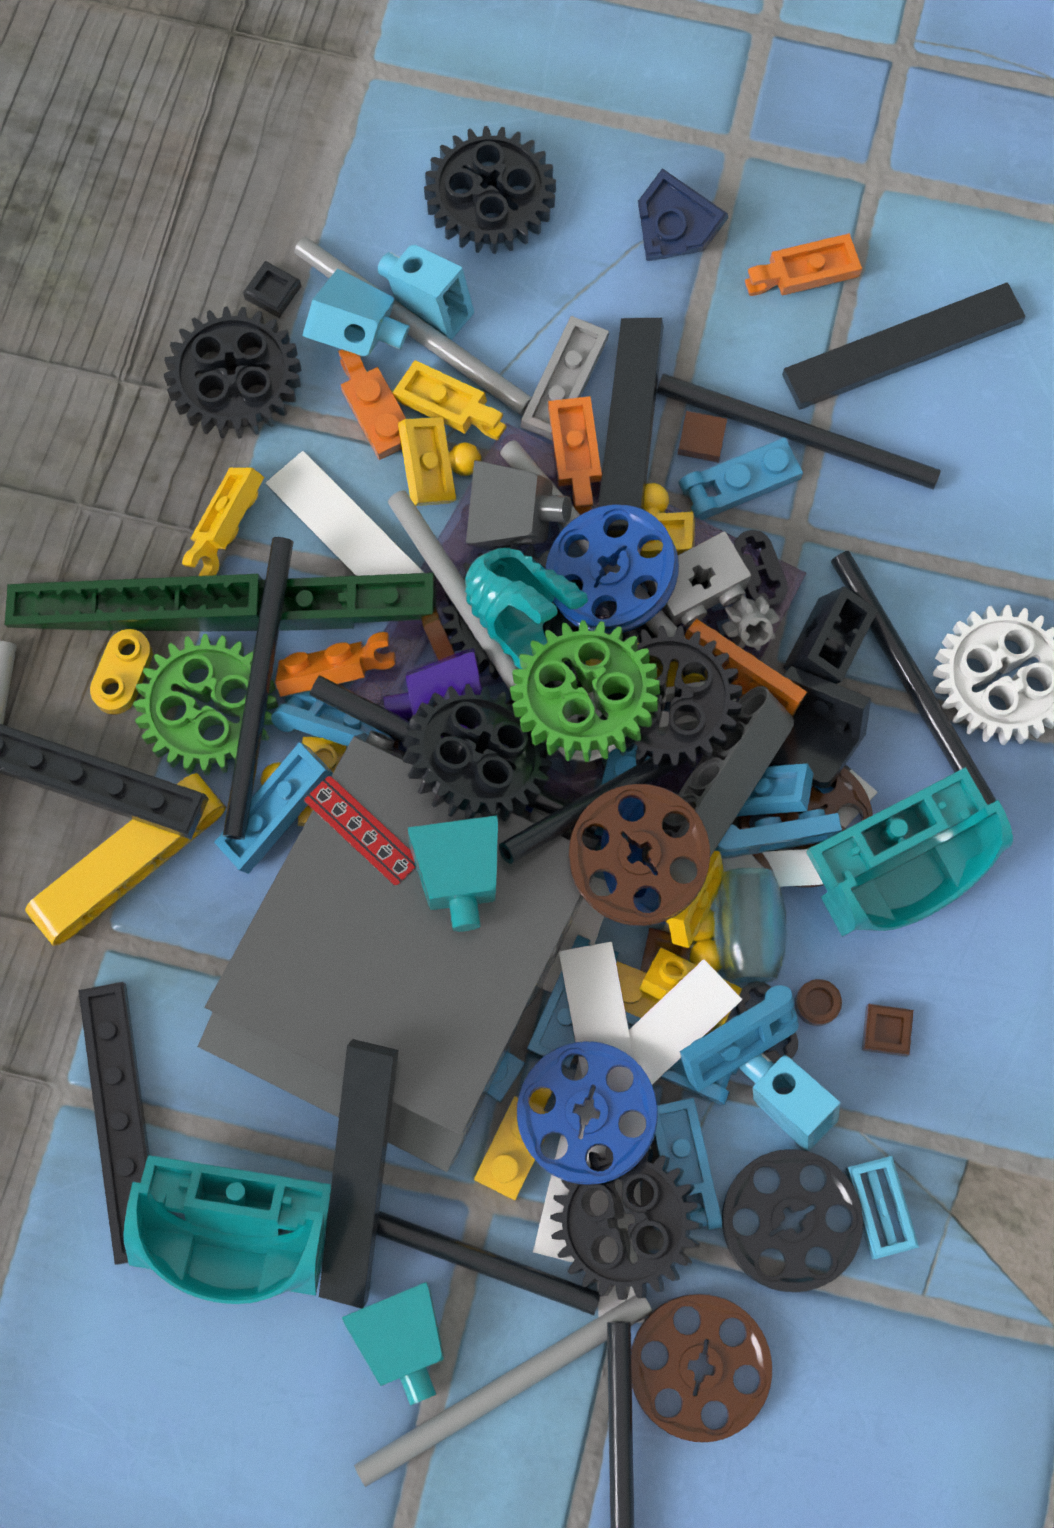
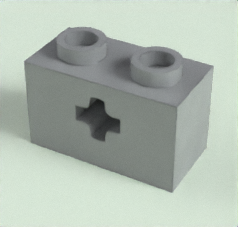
M725 531L678 555L679 574L677 583L662 611L675 626L683 623L685 627L692 625L696 618L698 620L703 619L708 614L706 610L718 603H721L723 607L731 605L738 601L741 595L746 594L744 590L749 583L751 574ZM695 578L699 583L707 581V588L704 589L701 584L692 586L693 579ZM646 581L645 586L651 596H653L657 591L658 584L654 581Z

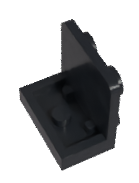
M791 666L784 677L790 679L793 683L807 691L793 715L794 725L791 732L769 764V767L807 763L814 773L812 785L819 788H828L832 785L866 735L871 698Z

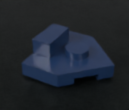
M663 168L638 200L647 261L704 251L728 220L727 212Z

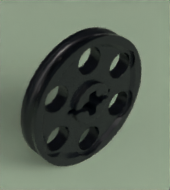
M785 1149L760 1156L738 1173L724 1199L722 1230L725 1243L732 1258L750 1278L763 1286L777 1291L804 1292L825 1286L847 1269L860 1246L863 1232V1214L856 1190L847 1176L836 1165L812 1152ZM812 1165L822 1170L825 1183L820 1191L809 1192L802 1187L799 1176L804 1167ZM768 1167L777 1173L779 1185L775 1192L764 1194L755 1188L753 1176L759 1168ZM814 1205V1209L803 1215L804 1218L799 1222L801 1228L799 1233L790 1228L787 1230L783 1229L773 1236L769 1235L785 1219L783 1213L785 1208L794 1213L797 1211L801 1212ZM834 1205L842 1206L850 1213V1226L841 1233L831 1230L825 1220L826 1212ZM740 1209H750L758 1217V1229L750 1236L739 1234L733 1226V1216ZM813 1247L825 1249L831 1258L829 1270L822 1275L812 1273L805 1264L806 1254ZM766 1249H775L784 1258V1269L777 1276H768L759 1267V1257Z

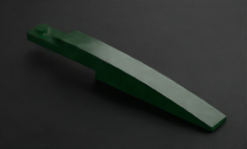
M434 573L289 578L279 631L354 629V623L422 620L423 616L433 614L436 607V577ZM259 574L7 584L4 625L8 628L121 631L125 629L137 631H257L265 580Z

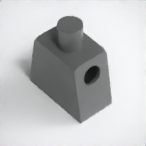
M474 461L466 543L482 550H493L494 546L508 548L511 547L512 543H516L517 546L543 543L548 538L549 522L569 521L572 512L571 499L569 496L552 495V481L539 474L492 463Z

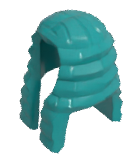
M504 547L483 554L472 563L465 577L466 601L468 605L472 606V614L480 618V624L487 629L489 637L500 644L505 654L512 656L514 665L519 669H522L519 659L520 654L533 656L530 644L532 640L543 645L547 643L542 627L544 622L557 615V607L552 603L554 597L569 609L581 608L588 602L587 594L580 591L576 583L569 582L563 575H557L552 569H545L541 564L536 563L532 556H524L520 550Z

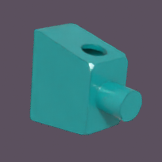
M497 816L408 827L409 847L430 910L450 908L453 931L463 932L481 927L478 904L493 902L496 897Z
M428 1282L342 1317L344 1325L380 1386L400 1378L410 1406L437 1395L426 1367L444 1360V1353Z

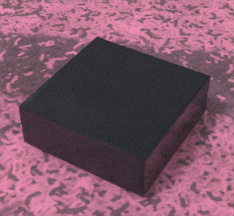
M264 261L244 290L243 295L245 300L280 318L301 288L300 279Z

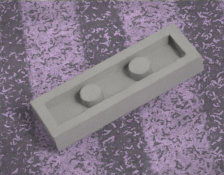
M570 316L521 419V428L552 440L548 401L581 397L608 340V330Z

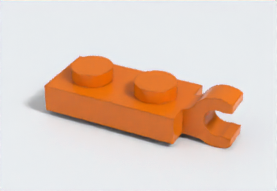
M850 233L773 251L769 259L770 264L757 265L748 269L750 278L745 279V285L749 296L763 294L778 285L783 296L857 278L860 276L862 267Z
M343 349L339 350L340 364L349 378V381L341 384L342 393L377 458L381 460L402 450L398 423L406 419L381 371L376 367L366 372L360 355Z
M591 396L548 401L559 486L572 485L573 506L580 515L592 510L593 499L590 483L601 482L602 478Z
M387 632L375 633L368 639L365 646H363L362 641L352 644L340 642L329 646L326 650L308 654L296 652L285 659L279 660L275 684L280 697L311 690L319 675L339 684L365 678V671L385 670L393 667L396 659L394 652L381 654L376 651L378 648L389 646V634Z

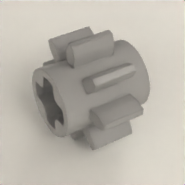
M741 595L740 600L731 607L725 608L728 613L729 622L721 626L726 635L732 637L734 644L740 648H744L745 645L755 647L758 651L770 639H775L776 635L773 633L772 624L780 619L776 612L769 608L770 605L763 596L760 595L754 601Z

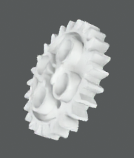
M1009 605L1003 608L1000 616L996 615L992 606H988L983 613V620L975 611L971 612L967 618V624L958 621L953 628L955 635H946L942 644L947 649H940L935 659L943 664L936 667L933 676L945 679L938 684L935 692L949 695L941 707L943 709L955 707L958 710L952 720L954 724L963 719L969 721L967 734L970 735L978 727L983 729L984 742H987L994 733H998L1001 745H1006L1012 734H1014L1019 744H1023L1028 739L1029 732L1038 739L1045 732L1044 726L1050 729L1054 728V627L1044 631L1041 628L1044 621V616L1042 615L1033 623L1027 621L1028 609L1026 608L1020 612L1018 617H1013ZM1004 641L1016 642L1021 647L1022 654L1010 652L1006 648ZM1033 657H1036L1039 663H1033L1020 668L1012 679L1009 676H1004L980 692L975 693L972 691V687L990 682L999 671L1002 674H1006ZM971 658L980 661L984 666L985 672L978 673L971 670L967 664V659ZM1034 677L1042 683L1044 691L1040 692L1031 689L1026 678ZM994 695L1002 698L1006 704V710L994 708L990 704L988 696Z

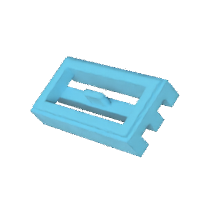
M889 1156L845 1168L848 1179L860 1200L863 1214V1231L872 1260L919 1248L893 1157ZM878 1169H884L904 1242L897 1243L876 1172ZM866 1173L887 1244L885 1247L880 1245L860 1174Z

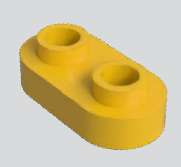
M125 629L114 634L106 646L91 682V697L97 707L107 714L116 715L126 712L132 707L133 702L137 698L139 692L136 689V684L143 683L145 678L143 669L149 668L153 657L152 647L141 632L134 629ZM125 645H135V650L132 654H121V650ZM109 684H119V689L116 693L111 695L105 693V689Z

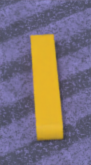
M198 773L191 774L177 783V785L204 793L209 799L192 839L132 819L29 902L25 912L52 946L60 945L77 934L222 816L226 806Z

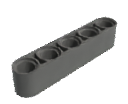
M763 686L749 690L738 701V703L742 704L741 714L730 716L737 722L735 732L721 730L727 738L725 747L712 742L713 757L708 759L703 755L678 793V796L684 799L702 820L709 839L710 857L794 725L792 715ZM670 814L663 820L662 829L669 837L680 838L688 832L689 823L680 814ZM646 845L642 851V858L650 866L648 852L651 849ZM679 859L671 865L670 874L676 882L686 884L695 879L697 869L690 860Z

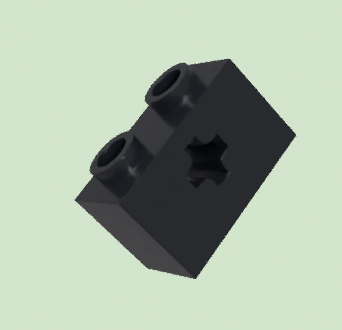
M845 586L819 597L783 669L788 671L792 666L835 684L842 682L878 610Z

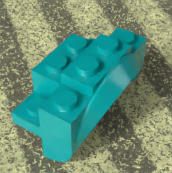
M965 767L809 848L806 853L828 891L821 896V899L843 937L854 930L888 931L902 928L923 920L943 909L973 887L989 871L1002 853L1013 845V833L1000 801L997 800L987 805Z
M148 1155L141 1183H132L126 1210L124 1245L129 1266L151 1269L167 1283L184 1293L217 1303L245 1304L259 1302L288 1291L316 1296L323 1263L331 1184ZM169 1211L185 1214V1220L175 1216ZM282 1229L294 1231L288 1234L281 1235Z

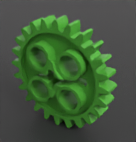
M581 620L579 630L576 632H572L568 624L563 623V635L559 637L550 630H546L547 643L545 645L532 640L530 644L533 656L520 654L519 659L522 669L513 670V680L517 685L511 686L510 692L512 700L516 701L512 704L515 717H522L519 720L522 732L533 730L531 737L535 746L547 739L548 754L552 755L559 747H563L567 761L571 760L575 751H582L584 761L589 762L592 750H598L604 759H608V746L614 745L621 752H625L626 736L639 741L641 733L638 725L651 727L652 717L649 712L658 711V698L655 696L660 694L659 680L655 679L657 677V666L654 663H649V650L647 648L637 651L638 642L636 636H632L623 642L621 627L618 626L609 635L605 633L603 621L599 622L595 631H588L586 621ZM590 659H599L602 661L600 664L595 666H588L583 664ZM569 661L576 670L578 680L581 682V688L577 689L575 674L563 662ZM550 681L563 682L561 686L556 688L544 686ZM593 692L595 706L608 718L607 720L599 718L588 693ZM613 693H623L626 695L621 700H610L607 698ZM574 715H584L587 717V719L580 723L567 721Z
M203 634L201 643L198 646H194L190 637L187 636L184 642L185 649L179 651L175 645L170 643L168 647L171 656L168 659L158 654L154 655L159 666L157 670L143 669V673L150 682L149 684H136L139 694L146 698L133 702V706L138 712L145 713L136 718L135 722L140 729H148L143 733L142 738L146 744L156 742L152 751L158 758L168 753L167 762L170 767L174 768L183 760L186 773L191 774L196 764H200L204 774L209 775L212 764L218 763L223 773H226L228 769L227 760L231 758L236 759L246 696L238 703H229L225 699L227 694L233 689L240 688L247 691L253 651L243 657L244 647L242 642L238 641L231 649H228L227 639L223 635L218 639L216 646L211 645L207 634ZM197 669L209 671L204 681L200 683L188 682V678L193 671ZM271 680L269 694L276 690L273 680ZM180 686L203 703H208L212 698L220 712L233 717H239L240 721L233 723L227 720L221 713L206 705L200 710L194 698L187 694L172 691V688ZM268 696L266 710L277 708L278 702L276 697ZM178 705L186 707V712L182 718L173 721L166 719L170 708ZM266 711L264 725H274L270 712ZM213 725H220L225 728L223 735L216 740L209 741L203 738L205 731ZM263 728L261 740L268 741L269 735Z

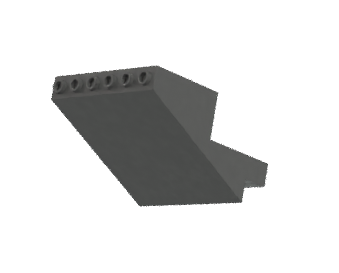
M370 730L369 735L366 733L356 735L352 738L331 777L406 847L410 849L408 827L466 820L465 811L458 809L454 816H448L449 804L446 802L433 807L432 801L435 794L432 791L425 794L418 793L423 779H409L408 774L413 764L403 762L406 752L393 747L394 739L374 730ZM533 808L532 812L524 810L521 815L513 811L509 819L503 822L495 812L494 816H497L498 819L495 901L478 904L481 927L470 931L457 932L452 929L450 908L430 910L416 868L397 886L393 885L313 810L204 1008L212 1011V1014L197 1047L338 1118L346 1050L350 1041L356 1039L397 1049L399 1052L388 1143L448 1172L463 1146L525 1011L540 993L582 903L583 897L575 885L570 868L569 845L572 832H565L521 859L509 864L502 858L499 852V844L547 817L550 813L537 808ZM476 813L473 819L482 818L480 813ZM585 831L582 836L583 844L590 850H601V846L597 845L599 838Z

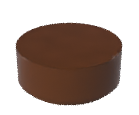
M815 979L805 983L795 997L797 1014L804 1022L812 1026L829 1024L838 1016L842 1007V998L839 990L831 982L823 979Z

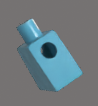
M417 245L409 246L400 257L392 252H388L380 260L378 273L389 280L395 300L452 340L475 313L461 266Z
M337 268L313 298L302 336L361 356H369L379 341L401 349L410 326L390 318L394 305L392 296Z
M761 1053L739 1067L755 1083L753 1086V1100L804 1151L809 1152L838 1122L841 1102L788 1056L783 1055L774 1064L766 1055ZM780 1088L790 1089L792 1092L786 1095L778 1094L776 1090Z

